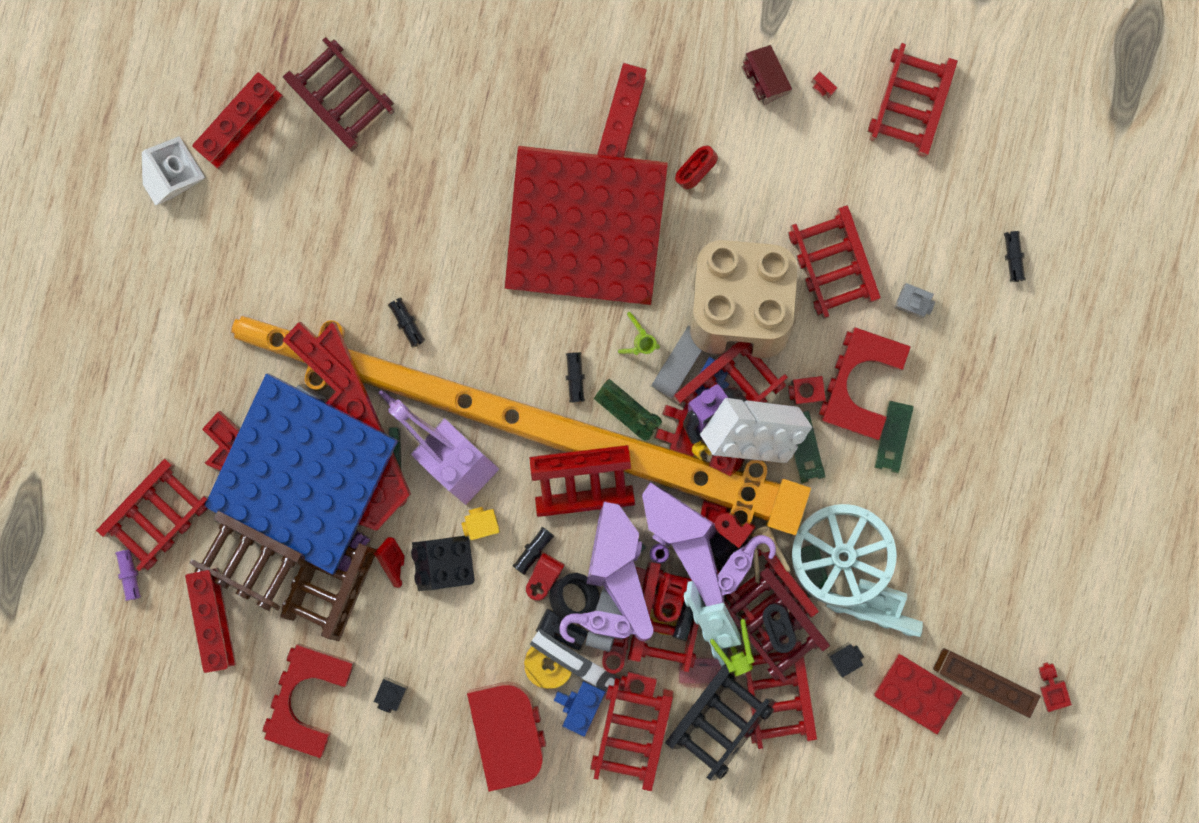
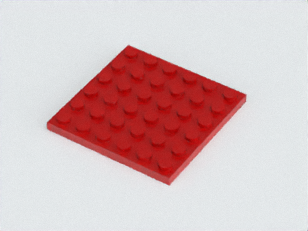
M518 146L504 289L651 305L668 162Z

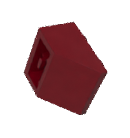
M771 45L745 54L741 68L747 79L751 78L754 83L752 90L757 101L762 100L763 104L766 105L791 93L792 87Z

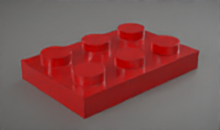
M898 653L873 696L938 735L963 692Z

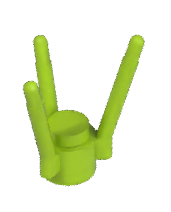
M628 312L627 316L639 334L634 339V348L619 349L618 353L638 355L640 352L650 354L655 349L658 350L660 345L655 338L646 333L635 316Z
M741 619L740 622L746 655L743 651L738 653L736 647L732 646L730 649L733 655L730 656V661L715 640H710L711 645L726 664L729 673L733 672L735 676L752 670L753 666L751 663L755 662L751 653L744 619Z

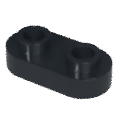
M780 603L770 604L763 612V621L769 639L776 651L787 653L797 643V636L792 621L784 605ZM778 611L781 615L780 619H774L772 612ZM780 636H788L789 642H781Z

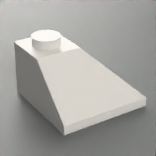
M180 136L145 149L142 152L143 186L155 205L173 199L205 178Z

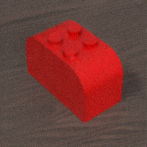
M501 682L470 689L467 692L488 792L525 784L533 780L542 767L543 747H546L544 730L539 731L537 723L541 722L539 707L533 706L529 692L522 685L515 682Z

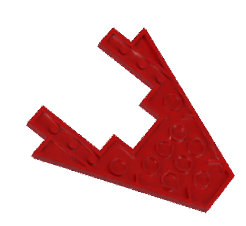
M298 322L282 341L336 391L326 403L384 433L337 324L331 322L321 335L317 337L302 322ZM218 411L202 430L219 446L205 464L221 471L240 429L223 412ZM392 453L359 523L375 531L379 530L411 495L394 453Z

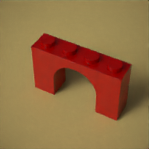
M854 327L851 332H846L842 344L846 346L844 355L839 354L835 368L838 369L836 378L831 377L827 392H830L827 402H822L818 415L822 416L821 422L877 441L880 439L887 417L863 409L851 400L847 391L848 376L856 365L863 362H875L901 371L904 369L911 346Z
M299 643L295 648H290L286 660L290 664L287 672L283 671L278 685H281L282 688L279 695H274L270 707L274 711L271 719H266L262 732L266 733L265 740L321 758L324 755L331 732L307 725L296 717L291 706L293 690L301 681L309 678H317L346 687L355 662Z

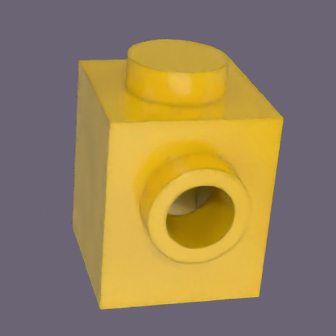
M482 506L468 510L469 515L464 516L465 522H461L465 537L470 536V540L500 533L494 509L484 511Z

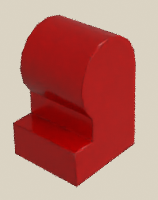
M730 512L720 514L715 521L716 530L738 548L743 545L755 529V526L749 521L744 526L741 525L737 517Z

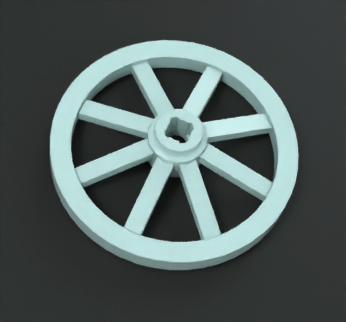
M838 504L816 511L801 525L793 542L792 565L799 583L812 597L822 603L835 607H855L876 598L889 584L896 566V546L888 527L874 513L855 505ZM835 515H851L860 518L847 544H843ZM828 518L836 547L833 548L810 534L809 530L821 520ZM866 522H868L879 532L883 540L855 550L853 547ZM806 540L831 557L802 563L801 547L803 541ZM884 548L887 550L885 572L856 560V558ZM843 554L848 557V560L841 561L839 557ZM833 565L834 568L821 590L810 581L805 573L808 570ZM851 568H856L880 580L873 588L861 594ZM840 571L845 573L853 595L852 597H839L828 594Z

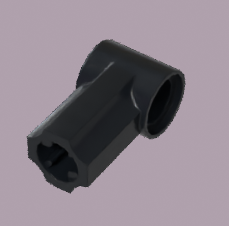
M546 609L535 631L538 632L541 629L553 638L580 651L589 631L571 623L567 627V633L575 639V642L566 641L560 633L562 619L554 611Z

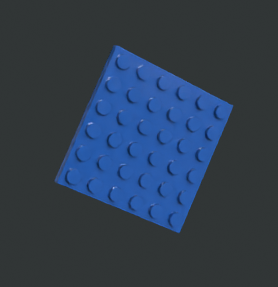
M267 373L205 506L215 513L220 511L303 554L305 556L304 560L330 574H335L398 440Z

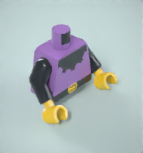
M717 384L703 391L701 395L689 402L688 413L683 421V426L691 444H694L692 447L693 454L701 461L700 454L703 450L709 456L711 455L708 446L701 442L703 440L700 436L701 432L725 398L743 400V402L747 400L739 389H723Z

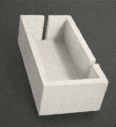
M725 398L700 436L715 456L787 463L797 450V444H801L813 427L799 407L747 400L743 402V400Z

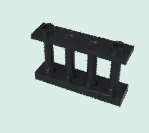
M726 664L722 666L665 742L671 749L685 747L712 769L706 777L710 781L721 780L727 774L729 763L760 722L767 720L774 711L772 707L776 703L773 699L767 698L762 703L735 681L734 673H729ZM724 689H731L756 710L749 722H746L721 701L720 694ZM710 708H715L742 730L733 742L706 720L704 715ZM695 727L697 729L701 728L727 750L719 761H716L691 740L690 734Z

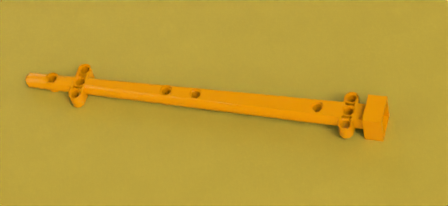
M241 316L239 320L235 319L231 329V333H234V339L305 363L286 343L283 342L279 347H275L272 343V339L276 334H282L285 337L290 330L245 316ZM329 320L322 324L318 337L331 322H335L344 340L345 330L340 323ZM348 349L362 383L564 452L628 445L631 469L624 470L625 473L730 508V513L732 514L742 510L747 514V521L750 523L754 516L767 521L765 526L796 536L811 488L786 479H780L779 483L765 479L767 466L761 460H751L746 464L743 472L736 471L732 476H729L710 467L709 461L703 459L701 461L697 457ZM308 365L305 373L306 385L313 390L320 391L325 389L328 384L324 380L318 386L312 384L311 377L316 372ZM463 395H469L472 398L471 406L466 409L461 408L459 405V399ZM510 410H516L519 413V420L514 424H509L506 421V414ZM754 463H758L763 469L761 476L757 478L749 474V467ZM699 471L705 472L708 476V481L703 486H699L694 482V475ZM743 488H753L755 491L753 500H743L741 497Z

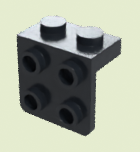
M468 536L412 542L411 556L415 564L416 573L414 580L418 591L437 590L474 583V571Z

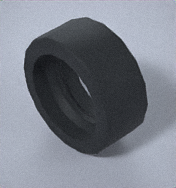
M580 573L567 574L553 584L549 600L551 608L562 620L569 614H584L596 610L599 602L598 589L596 585L587 584L588 577ZM574 584L582 590L586 600L583 610L577 612L567 606L563 598V588L566 585Z

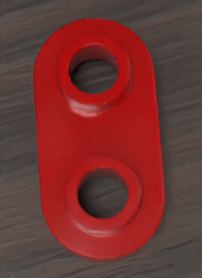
M708 145L698 148L680 167L675 175V180L681 188L685 190L694 188L715 166L718 155L713 148Z

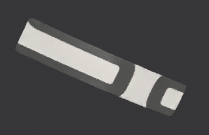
M541 629L530 643L532 647L548 658L606 692L608 685H614L615 678L621 680L620 677L607 672L605 669L579 655Z

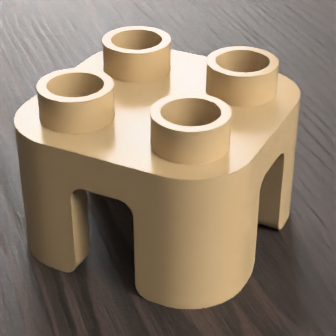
M729 240L713 241L703 247L698 255L693 285L694 302L690 335L694 344L702 351L710 354H724L726 344L729 341L753 343L752 356L757 358H771L781 353L788 343L795 313L797 263L792 253L779 245Z

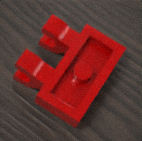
M684 404L682 410L665 405L662 415L679 421L674 434L657 428L654 438L671 443L669 447L671 450L694 456L692 452L694 444H691L683 426V421L688 413V404Z

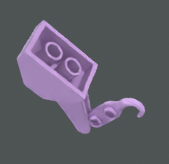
M379 391L380 396L390 405L389 412L418 441L419 446L411 455L449 492L467 505L495 475L499 468L445 418L434 428L410 412L409 408L399 399L395 400L385 391ZM410 418L430 434L423 440L405 420Z
M651 482L642 494L648 529L654 533L652 538L667 547L672 544L706 606L724 603V595L731 594L738 588L752 566L754 551L759 544L764 543L769 546V559H773L776 553V547L771 538L765 535L755 536L745 546L730 556L718 574L710 540L717 532L715 524Z
M604 502L600 510L587 584L604 586L622 615L602 611L569 614L564 617L560 624V633L568 642H575V639L567 633V627L571 623L580 624L594 634L619 639L635 635L638 640L647 641L653 635V627L634 561H637L638 556H640L642 542L638 541V531L618 504Z

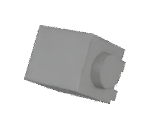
M905 283L894 308L919 318H924L926 314L930 315L935 304V301L932 300L934 294Z

